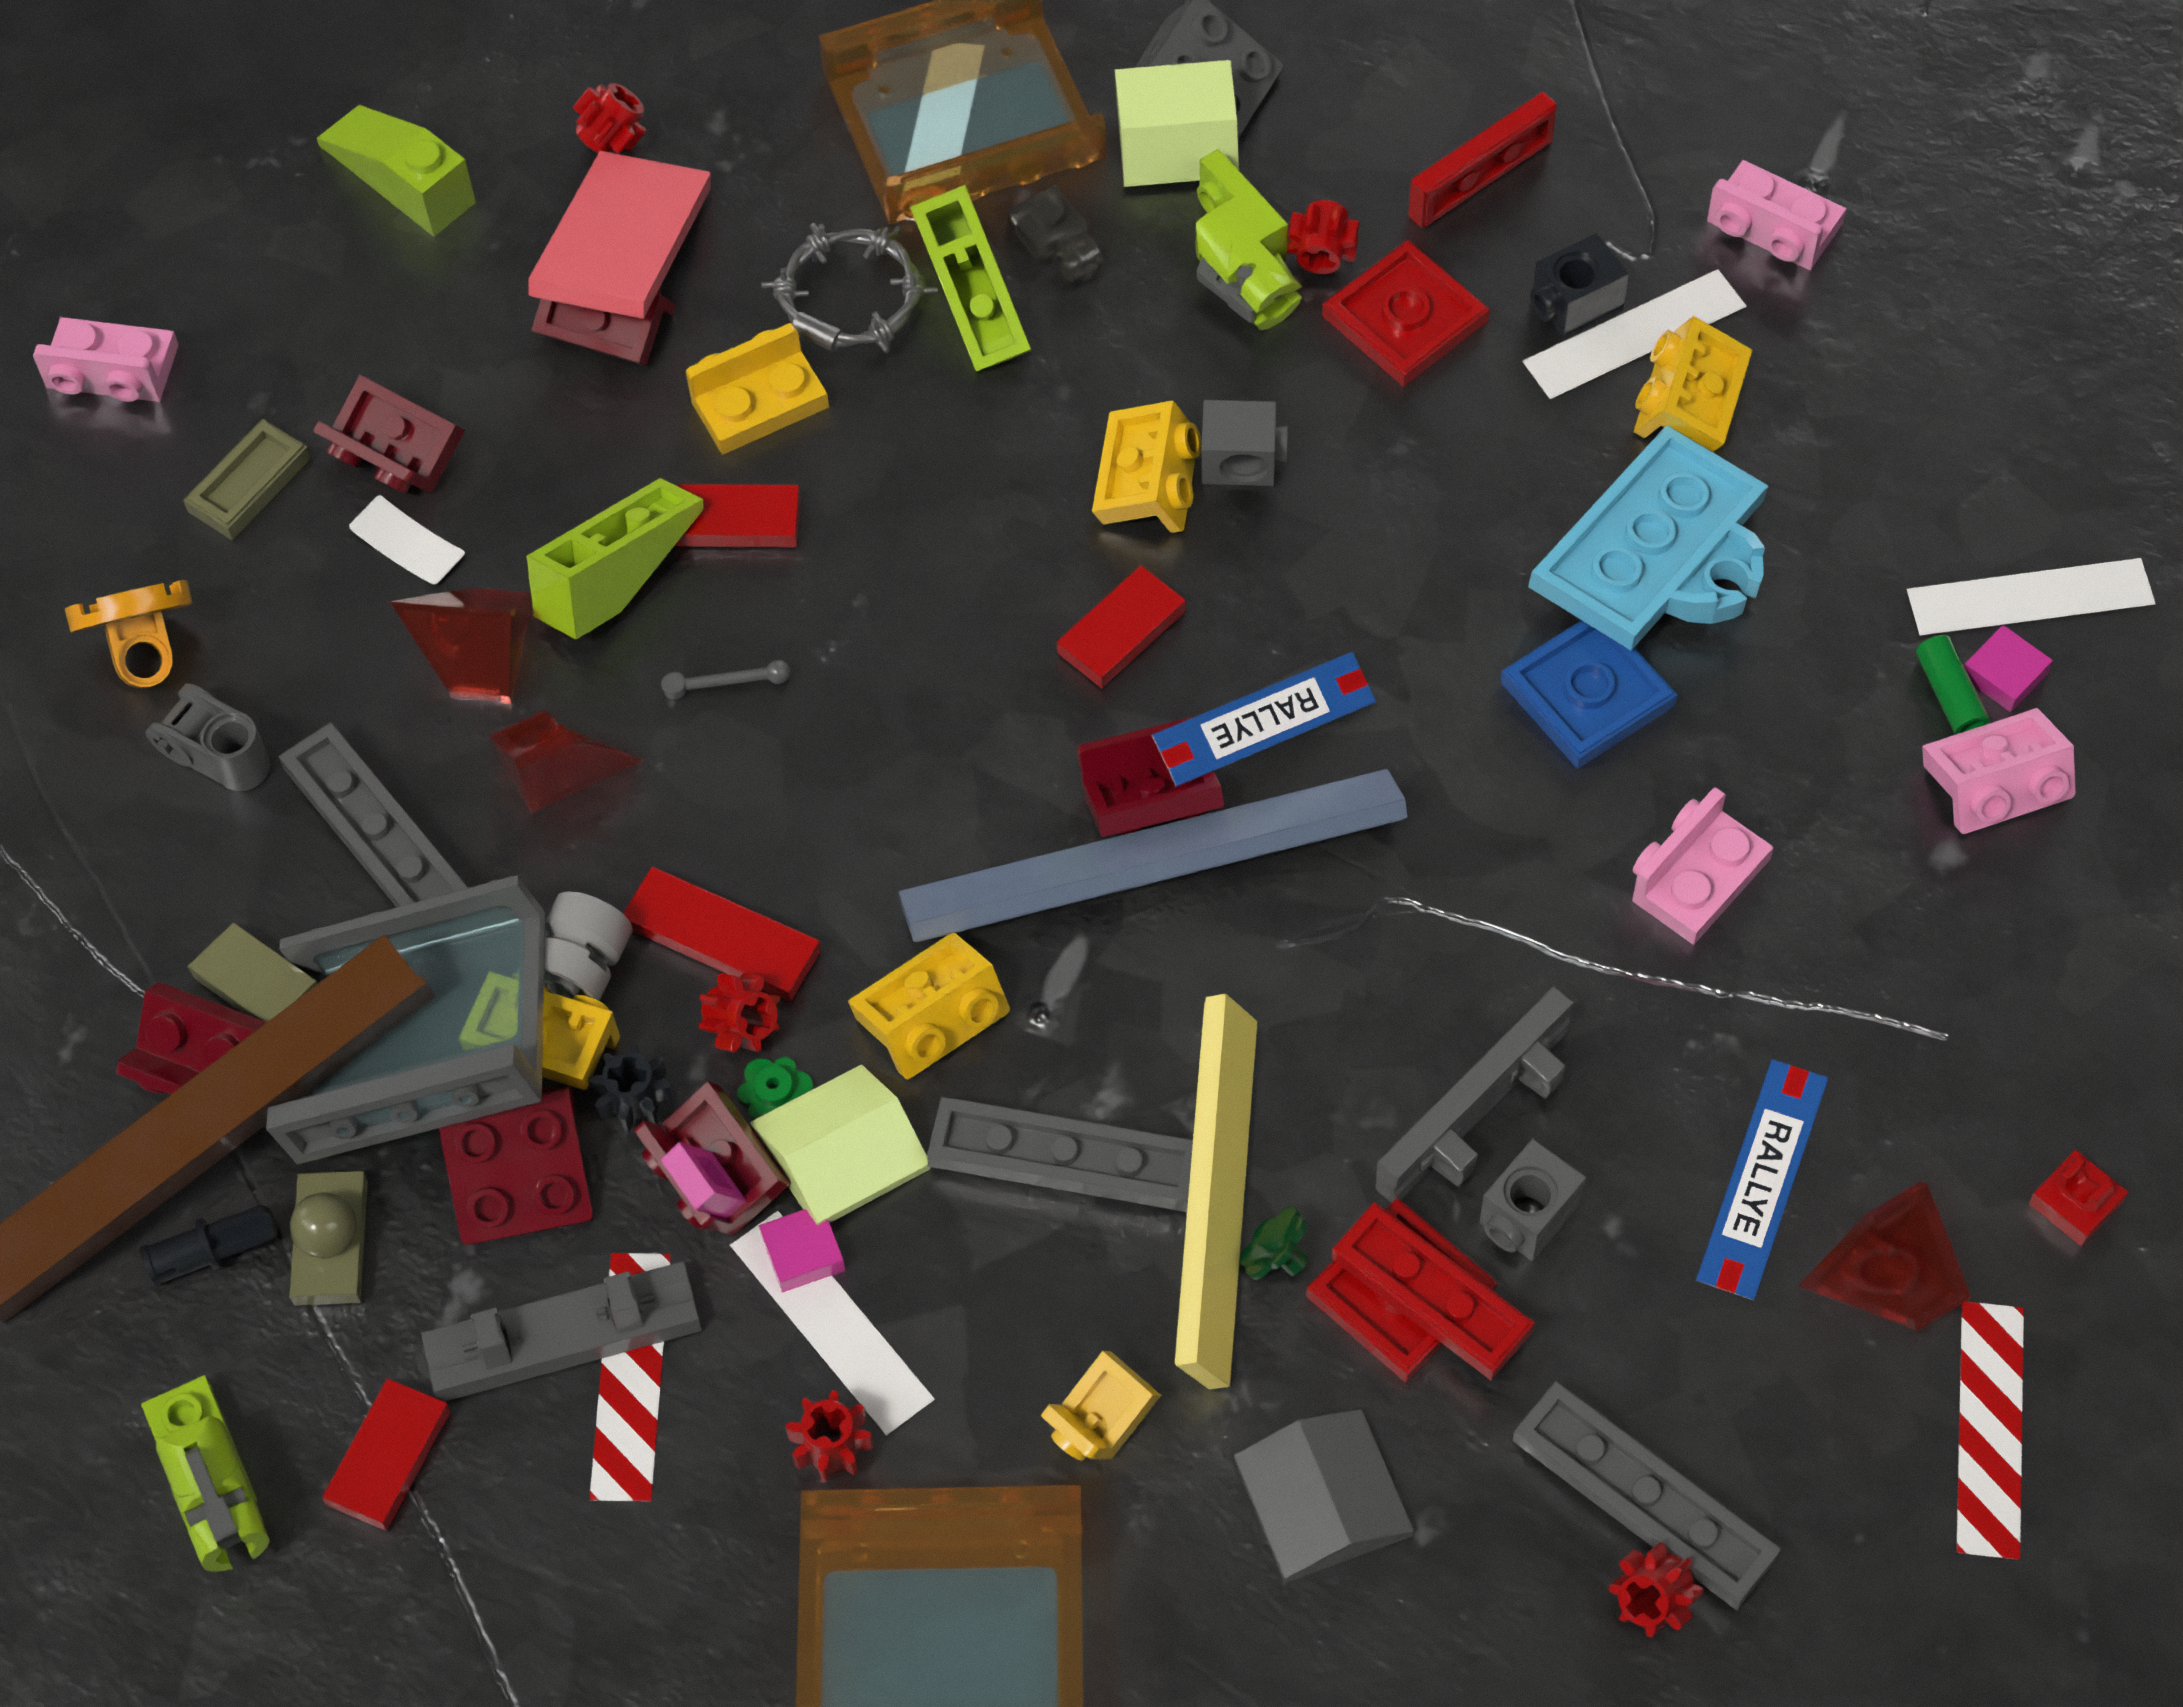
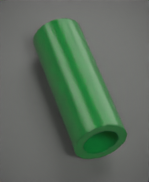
M1938 635L1921 643L1915 653L1954 734L1990 724V718L1951 638L1948 635Z

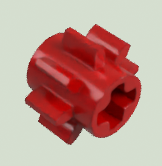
M610 83L607 88L599 84L595 90L588 87L573 106V109L581 115L576 121L575 129L577 135L589 148L597 153L600 151L611 153L614 150L617 154H620L624 148L631 151L647 131L638 123L643 117L642 113L644 112L641 101L634 93L620 84Z
M1330 200L1314 201L1307 206L1305 215L1297 212L1291 214L1287 237H1289L1287 253L1297 254L1299 265L1309 272L1316 274L1332 273L1340 267L1341 259L1354 262L1359 240L1357 235L1360 223L1358 220H1349L1347 209L1337 202Z
M744 972L739 978L738 976L724 973L718 974V985L709 990L707 994H701L699 997L702 1001L701 1013L703 1018L698 1025L699 1029L718 1033L715 1039V1048L733 1053L739 1047L756 1052L760 1051L761 1040L766 1038L773 1030L779 1029L776 1004L781 1000L780 996L761 992L764 985V977Z
M832 1390L828 1400H821L814 1404L807 1398L802 1399L804 1414L801 1423L791 1422L786 1424L788 1440L801 1444L792 1453L797 1469L812 1463L813 1466L819 1469L821 1480L825 1483L829 1480L831 1473L840 1472L844 1469L853 1475L857 1474L855 1458L858 1450L867 1451L873 1449L871 1433L858 1429L867 1419L864 1406L858 1404L848 1410L846 1406L840 1403L838 1392ZM827 1430L833 1437L841 1435V1438L832 1442L828 1437L822 1436L818 1438V1435Z
M1659 1542L1647 1553L1646 1558L1636 1549L1632 1550L1619 1562L1625 1574L1609 1585V1591L1618 1595L1619 1605L1622 1610L1619 1617L1622 1622L1630 1620L1639 1626L1645 1627L1648 1637H1653L1665 1626L1666 1621L1672 1628L1677 1631L1680 1630L1693 1617L1686 1605L1694 1603L1704 1593V1588L1693 1584V1575L1690 1570L1693 1560L1690 1557L1682 1560L1674 1554L1667 1553L1665 1543ZM1652 1585L1658 1589L1660 1594L1654 1590Z

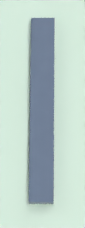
M1388 769L898 892L913 942H920L1401 821L1408 818L1406 802Z

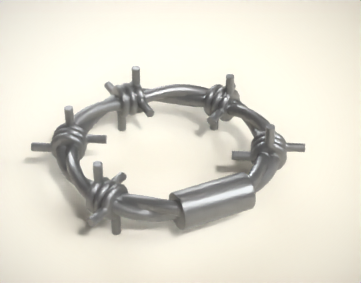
M815 223L810 224V228L814 233L808 235L806 242L795 250L788 266L780 269V277L776 278L774 282H761V287L773 288L774 298L779 301L783 310L788 314L790 322L799 333V337L832 352H835L839 347L875 343L882 348L884 353H888L890 349L887 346H890L893 334L899 331L906 323L911 310L919 298L925 293H937V287L925 288V278L920 275L916 266L911 262L905 248L895 240L902 228L896 226L892 233H889L887 227L876 231L850 229L842 232L825 233L823 224L819 225V229ZM839 241L870 245L863 254L865 258H868L874 250L877 256L890 254L904 266L905 276L903 279H890V285H902V292L905 296L904 305L888 320L882 319L876 311L873 312L872 316L874 318L871 320L869 330L859 335L846 334L843 330L808 314L798 313L794 307L793 300L795 297L808 296V290L796 291L795 270L811 256L813 262H817L819 258L821 263L825 264L827 260L823 254L825 251H830V245Z

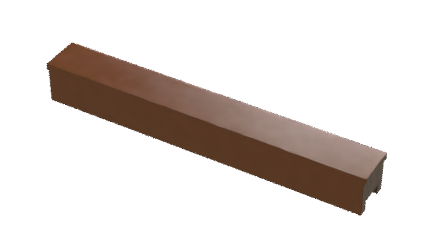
M382 935L0 1223V1320L7 1322L267 1125L268 1107L301 1099L432 1000L436 995L421 975L418 977L386 935Z

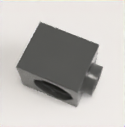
M1204 400L1202 484L1274 486L1275 462H1287L1288 426H1276V402Z
M1532 1138L1483 1195L1479 1223L1484 1226L1488 1237L1500 1248L1511 1253L1517 1250L1533 1262L1581 1205L1586 1177ZM1523 1197L1533 1198L1539 1201L1544 1206V1209L1532 1213L1524 1212L1518 1209L1513 1204V1201Z

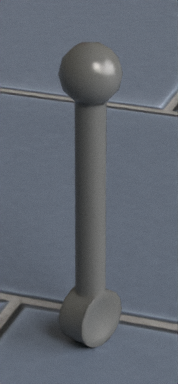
M775 660L766 668L684 678L682 674L672 672L663 677L661 686L667 698L676 700L683 697L687 690L768 679L774 684H782L789 679L790 667L782 660Z

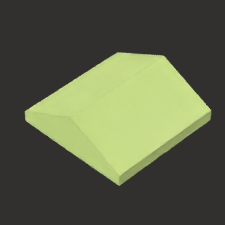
M1231 60L1115 69L1124 187L1199 181V159L1217 149L1239 170L1237 115Z
M862 1064L749 1122L753 1132L791 1184L788 1188L803 1210L806 1209L817 1226L826 1220L831 1223L930 1170L927 1155L898 1098Z

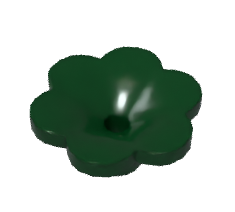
M1286 1207L1276 1218L1266 1219L1255 1230L1252 1242L1244 1249L1240 1257V1264L1246 1268V1274L1252 1279H1261L1271 1269L1279 1267L1290 1276H1294L1307 1264L1308 1255L1296 1245L1306 1232L1307 1222L1301 1217L1300 1211L1295 1207Z

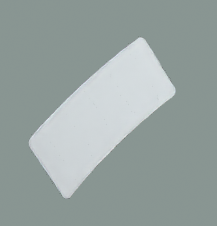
M380 495L349 525L354 533L406 570L433 585L437 584L465 555L464 550L432 533Z

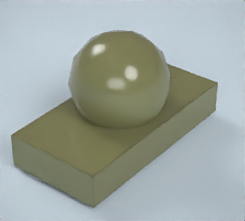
M364 1171L298 1174L296 1206L290 1219L291 1239L293 1240L290 1299L294 1306L361 1303L368 1180Z

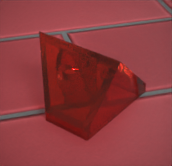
M466 588L389 601L448 690L450 698L511 703L532 606L530 592Z
M543 710L489 736L531 813L643 761V759L564 727L562 723L557 724L554 716L550 717L547 710Z
M1921 1181L1867 1213L1798 1285L1804 1289L1910 1327L1915 1331H1919L1971 1298L1929 1186Z

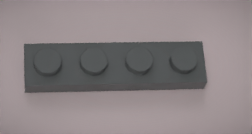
M331 722L278 756L285 772L396 907L468 888Z
M941 1096L927 1160L928 1167L1187 1212L1193 1140Z
M1556 1381L1514 1430L1512 1439L1514 1443L1653 1548L1659 1542L1665 1543L1667 1553L1674 1554L1682 1560L1690 1557L1693 1560L1690 1567L1693 1578L1736 1610H1738L1779 1557L1781 1548Z

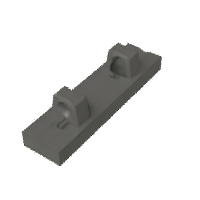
M1553 986L1378 1161L1375 1190L1391 1203L1396 1198L1402 1200L1432 1168L1459 1187L1476 1170V1159L1478 1158V1154L1462 1138L1519 1081L1545 1099L1562 1083L1565 1065L1550 1050L1568 1033L1570 1026L1569 1015L1572 1013L1574 1002Z
M684 1261L630 1275V1272H624L603 1279L604 1283L499 1312L497 1308H492L471 1314L470 1320L422 1332L423 1345L436 1399L446 1402L702 1331ZM504 1335H508L512 1355L509 1353Z

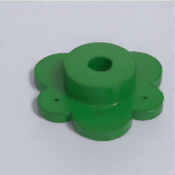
M781 1057L774 1063L760 1058L751 1061L746 1066L744 1071L746 1083L739 1086L737 1097L741 1104L749 1106V1115L753 1121L813 1090V1082L808 1074L796 1071L795 1062L791 1058ZM772 1086H778L775 1089H769Z

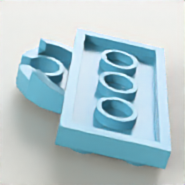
M1666 425L1532 571L1528 587L1630 651L1664 613L1686 622L1714 624L1734 619L1744 611L1747 597L1744 595L1756 598L1764 575L1763 554L1765 547L1755 533L1742 525L1764 502L1768 485ZM1719 579L1733 581L1739 585L1743 594L1739 590L1720 588L1713 581Z

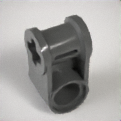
M186 683L178 692L179 702L161 723L153 722L145 731L147 738L153 746L167 758L179 765L190 767L222 784L227 789L247 791L255 788L267 778L271 771V759L253 720L245 713L239 712L218 701L211 694L193 684Z

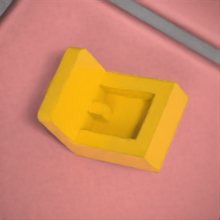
M1102 1351L1063 1403L1049 1404L1041 1416L1055 1428L1051 1434L1053 1441L1070 1456L1080 1461H1084L1086 1457L1089 1459H1112L1161 1397V1394L1113 1352Z

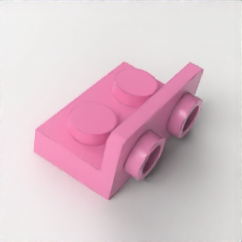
M1742 160L1728 181L1719 179L1713 187L1707 222L1718 226L1728 235L1741 237L1770 251L1781 260L1793 262L1811 271L1843 224L1847 208Z
M61 317L51 346L36 345L33 358L46 388L55 389L65 394L83 392L107 395L127 402L137 399L160 402L179 344L174 331Z
M2038 708L1922 746L1923 765L1953 798L1954 825L1962 834H1967L2071 799L2076 793L2074 745Z
M1716 787L1701 802L1695 799L1690 800L1674 820L1672 825L1674 832L1662 845L1656 841L1652 842L1642 852L1633 867V873L1637 875L1632 901L1692 945L1702 937L1771 860L1774 848L1722 811L1726 794Z

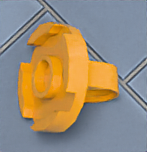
M179 580L169 585L171 595L166 594L164 583L96 598L97 603L89 605L91 611L89 614H85L82 603L66 607L64 609L70 632L76 633L104 627L114 668L119 678L127 685L135 688L155 686L169 675L173 664L172 651L162 613L193 605L187 580ZM136 643H148L154 646L161 656L159 671L150 678L134 676L129 672L125 664L127 650Z

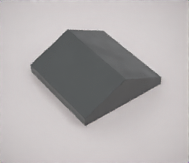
M1362 1409L1299 1419L1234 1455V1462L1284 1583L1414 1535L1412 1525Z

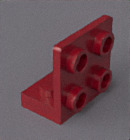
M562 1083L542 1087L541 1102L439 1128L462 1243L469 1245L586 1222L592 1218L593 1209L574 1118L577 1106L573 1086Z

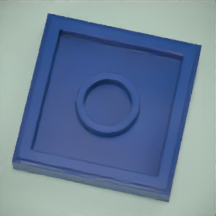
M1582 620L1501 671L1500 683L1577 769L1675 707L1677 701L1676 692L1635 647L1630 651Z

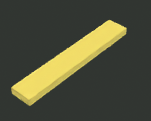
M1227 994L1206 997V1002H1204L1175 1353L1176 1366L1209 1390L1230 1387L1257 1020Z

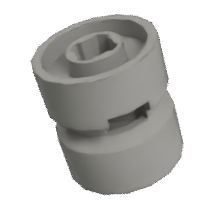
M570 891L559 893L545 920L544 986L550 993L573 999L576 995H584L600 1001L611 978L608 966L616 965L633 931L631 922L618 909L596 897Z

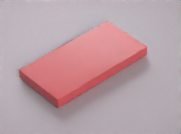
M600 151L528 279L529 296L644 319L711 189V172Z

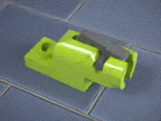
M1217 149L1199 159L1200 186L1197 188V195L1207 214L1196 223L1197 259L1200 261L1197 267V279L1228 303L1232 310L1248 322L1253 323L1259 330L1270 329L1286 319L1302 299L1296 291L1302 286L1293 277L1284 262L1287 260L1288 224L1230 160Z
M203 1375L141 1403L156 1441V1451L203 1568L211 1572L233 1569L226 1548L241 1541L245 1542L252 1559L258 1557L268 1547L270 1539L255 1502L257 1497L206 1376Z

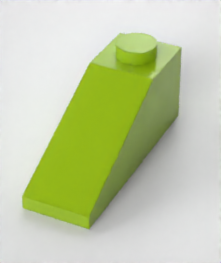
M358 105L317 137L320 147L433 237L476 203L465 159L426 128Z
M960 186L911 206L910 208L976 373L1030 352L1031 348L966 186Z
M659 478L527 555L534 617L566 635L578 639L621 613L703 511V499Z

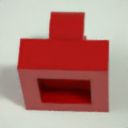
M2075 1149L2033 1193L2029 1205L2082 1247L2124 1203L2129 1192Z

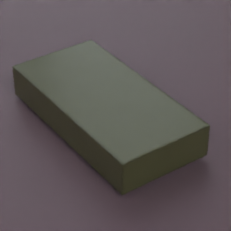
M262 419L183 500L187 512L233 541L312 459L308 447Z
M234 922L187 966L197 981L237 1010L265 1022L271 1020L318 984L312 977Z

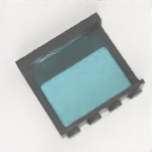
M519 875L493 880L482 885L434 896L423 901L375 912L360 918L280 939L279 949L289 962L312 977L319 984L385 934L418 977L421 975L436 995L432 1000L304 1097L268 1107L266 1129L296 1164L542 1101L545 911Z

